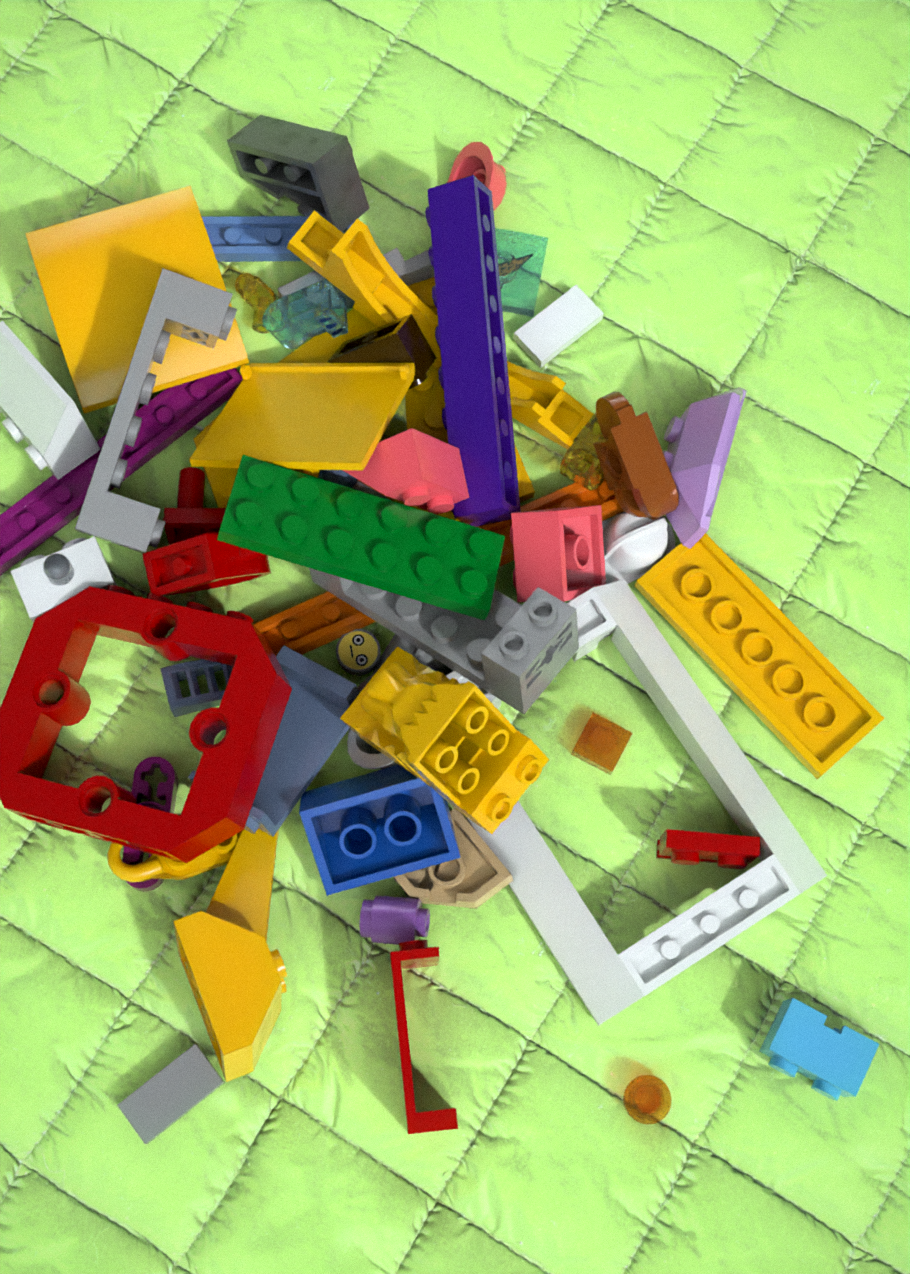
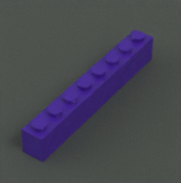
M472 175L427 189L429 206L426 207L425 216L431 229L432 246L429 247V259L434 268L435 276L432 298L438 312V326L435 329V337L441 349L442 361L438 375L440 384L444 389L445 398L442 421L447 430L448 444L459 448L470 497L455 503L451 511L455 519L477 527L511 520V513L521 512L492 191Z

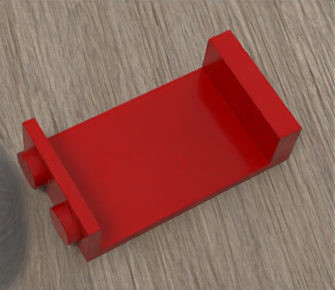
M428 940L399 943V951L390 952L408 1134L458 1129L456 1108L416 1112L402 969L437 966L440 954L439 947L428 948Z

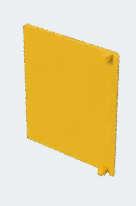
M250 363L249 365H241L240 373L243 380L190 457L191 466L239 468L242 455L316 478L320 470L363 471L414 380L415 365L414 363Z

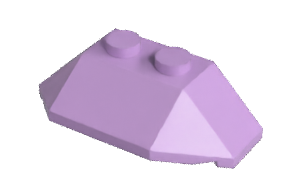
M741 387L691 403L680 418L674 416L671 419L664 435V440L668 441L669 444L667 451L664 450L663 454L679 496V504L676 510L666 514L682 545L690 549L708 531L714 505L747 390Z

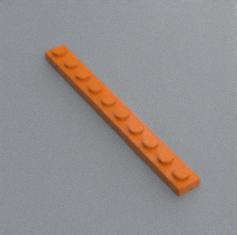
M603 471L520 507L521 512L601 505L602 521L624 512L617 502L614 490H609ZM512 519L477 526L478 528L505 536L499 567L514 561V549L510 540ZM325 592L253 625L267 638L276 656L283 646L303 655L341 638L346 633L355 629H361L376 621L330 592Z

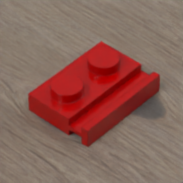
M666 829L660 836V839L657 840L656 858L670 859L672 863L681 865H697L699 862L718 863L717 866L721 868L743 869L746 868L748 863H751L760 856V837Z

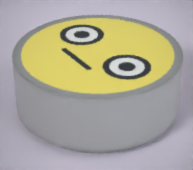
M355 629L342 635L336 646V656L340 667L345 672L356 676L365 675L373 671L379 662L381 654L380 644L377 638L369 631Z

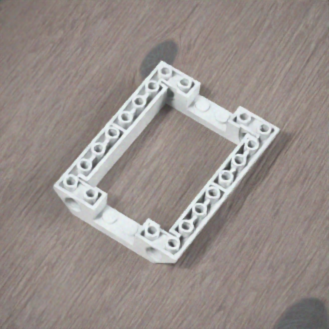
M625 580L593 587L566 603L577 611L579 649L571 658L574 662L595 650L599 641L613 634L612 642L744 836L760 837L759 859L761 862L631 947L617 954L519 801L514 805L509 817L501 822L492 835L466 817L470 825L511 873L513 881L508 885L598 1026L827 876ZM456 671L446 675L449 680L454 678L459 683L471 682ZM476 685L497 709L501 706L502 700Z

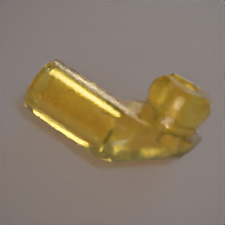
M250 273L239 275L235 281V290L254 309L252 329L259 333L272 332L276 294L259 277L253 276Z

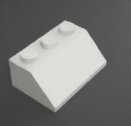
M1 321L0 413L6 418L1 423L17 444L23 439L29 446L24 450L40 471L47 466L59 480L101 449L71 397L4 321Z

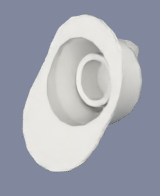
M622 512L602 521L606 584L625 580L629 584L639 579L675 548L676 540L673 530L663 517L652 520L645 517H634L631 514Z

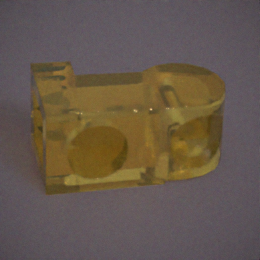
M596 412L573 440V444L565 453L560 465L561 475L589 491L597 489L605 479L593 443L604 439Z

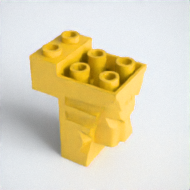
M398 646L340 718L361 739L429 785L454 809L491 835L501 822L509 817L514 805L530 784L538 779L543 767L549 761L548 757L529 737L513 727L476 685L469 681L459 683L454 678L449 680L442 672L434 671L430 667L419 663L413 655Z

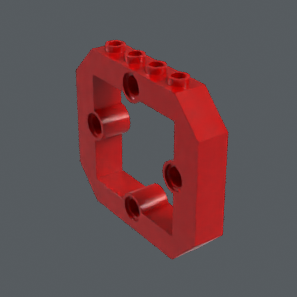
M109 585L108 590L89 586L37 617L0 707V799L3 807L29 821L183 863L190 862L241 832L245 828L292 691V687L267 638L253 625L254 620L243 613L227 611L226 616L216 614L210 608L195 602H188L186 607L174 605L170 599L149 593L147 598H142L116 585ZM175 627L173 632L168 637H165L167 632ZM97 635L151 647L170 661H181L191 656L234 666L219 708L210 707L202 710L194 717L190 724V741L202 753V757L181 815L137 804L136 798L129 790L106 776L96 775L90 777L80 784L79 788L42 779L62 726H72L79 723L85 718L90 709V695L85 687L79 684ZM63 694L62 698L57 702L59 696ZM226 729L224 738L219 743L214 744L217 734ZM111 797L109 806L101 812L104 802Z

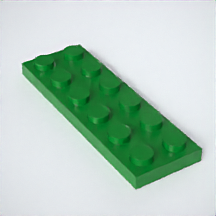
M242 455L217 540L485 621L491 608L505 536Z

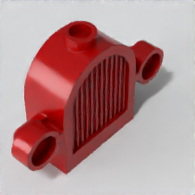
M219 532L202 534L142 554L150 591L158 596L210 590L271 574L268 555L218 541Z

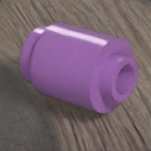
M375 896L374 900H363L360 912L361 937L371 938L372 943L399 945L401 942L420 940V937L428 936L430 910L422 908L420 899Z

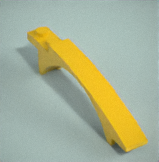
M314 210L289 241L287 249L355 301L353 308L378 327L412 314L437 358L432 366L439 370L440 366H442L441 349L435 337L438 315L426 306L392 269L375 243L367 225L357 218L344 234ZM507 361L512 418L568 450L571 449L595 415L563 390L566 383L556 375L539 373Z

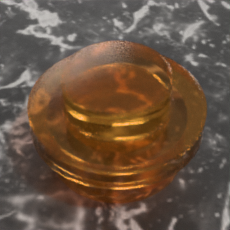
M642 1075L634 1078L627 1085L623 1095V1102L628 1115L633 1120L642 1124H655L663 1120L669 1113L672 1098L669 1088L661 1079L652 1075Z

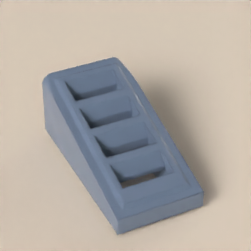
M201 659L161 668L169 706L174 717L220 706L225 690L219 691L214 672L223 670L227 685L232 667L234 666ZM205 675L209 693L201 694L197 680L198 676ZM187 679L191 696L182 697L179 681Z

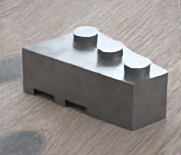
M259 115L227 140L240 177L278 200L286 196L299 204L298 212L307 218L315 210L343 232L369 209L353 157V150L345 135Z

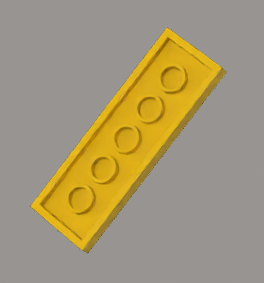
M706 533L691 549L680 543L636 581L635 587L816 779H819L884 719L868 700Z

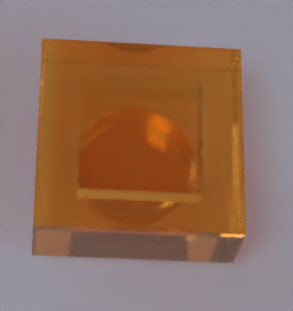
M593 712L571 755L611 775L633 733Z

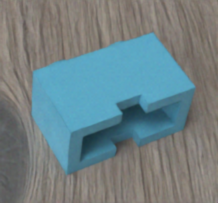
M795 998L784 1000L759 1051L771 1058L768 1065L793 1078L797 1072L814 1081L811 1086L813 1090L832 1100L838 1101L840 1096L856 1097L879 1044L847 1026H842L841 1030L837 1028L832 1030L824 1025L827 1019L825 1014Z

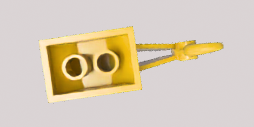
M259 828L255 834L244 829L188 863L152 855L144 862L128 865L122 861L120 856L123 846L111 843L107 852V861L111 871L121 880L132 883L143 882L149 879L184 880L227 864L206 912L199 911L177 919L173 923L178 954L225 1081L228 1082L253 1072L281 1012V994L287 992L284 978L287 977V972L278 949L270 952L266 943L279 830L272 837Z

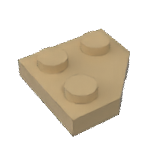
M453 809L450 811L461 858L394 876L393 878L408 898H418L424 904L477 909L510 884L513 878L511 873L459 811Z

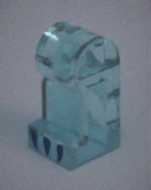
M323 279L270 304L263 314V327L288 349L297 348L309 337L312 338L324 332H328L333 338L348 333L346 299L327 279Z

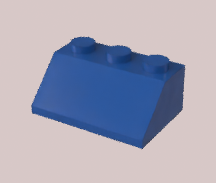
M400 765L305 791L301 797L299 814L326 895L461 858L448 802L433 788Z

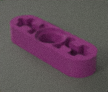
M149 757L141 761L135 769L131 791L136 798L137 804L174 814L178 786L177 773L173 766L164 758ZM155 768H160L161 773L168 777L167 782H160L157 786L156 797L160 801L166 799L164 806L152 801L141 803L142 797L151 800L152 787L144 779L145 776H152ZM124 847L122 861L128 865L139 864L143 862L144 852ZM149 879L135 883L126 882L138 891L147 892L158 888L165 879Z

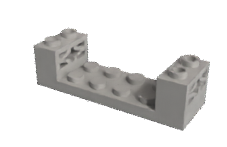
M162 269L75 526L78 532L95 536L96 538L141 553H146L148 545L157 548L166 521L157 519L160 509L112 493L110 489L111 486L120 489L128 465L127 460L121 459L125 445L134 447L142 424V418L135 416L139 403L148 406L157 376L150 373L153 361L162 364L171 334L214 349L218 338L226 341L237 309L229 306L232 293L167 269Z
M359 481L352 487V489L390 500ZM309 568L314 583L522 714L527 712L579 649L576 609L539 587L523 605L494 589L490 612L484 621Z

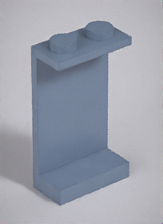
M286 646L281 648L276 658L292 687V691L244 828L253 834L259 828L274 837L348 731L349 727L340 718L360 694L355 683ZM194 770L188 776L191 782H193L196 773Z

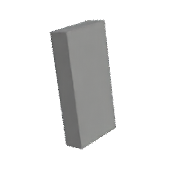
M194 1044L117 1106L144 1144H149L222 1086L225 1081L200 1047Z

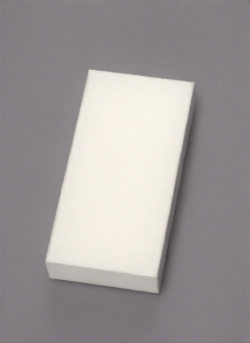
M575 285L515 331L513 340L541 368L602 321L604 313Z

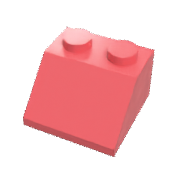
M413 428L380 441L363 471L342 470L385 496L402 501L408 506L422 508L433 514L451 511L455 503L470 498L459 448Z
M601 505L511 513L510 540L514 549L515 569L513 571V584L517 593V602H525L537 587L565 602L573 600L593 587L606 584Z

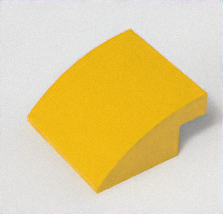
M191 186L25 233L50 315L84 413L117 404L163 268L227 292ZM234 317L226 341L218 338L214 349L171 334L162 364L153 361L150 370L151 374L157 375L152 393L249 364L236 318Z

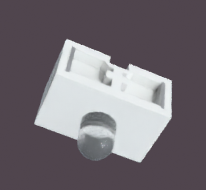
M95 536L89 539L77 538L71 540L62 547V550L48 556L36 555L24 560L19 568L11 570L25 608L33 623L37 617L89 586L108 590L109 585L117 586Z

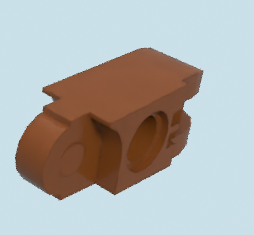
M617 391L599 398L596 402V417L604 439L593 443L608 488L609 490H614L620 507L624 512L634 517H645L652 520L676 510L679 504L677 488L648 413L644 412L636 416L632 405L629 404L624 395Z

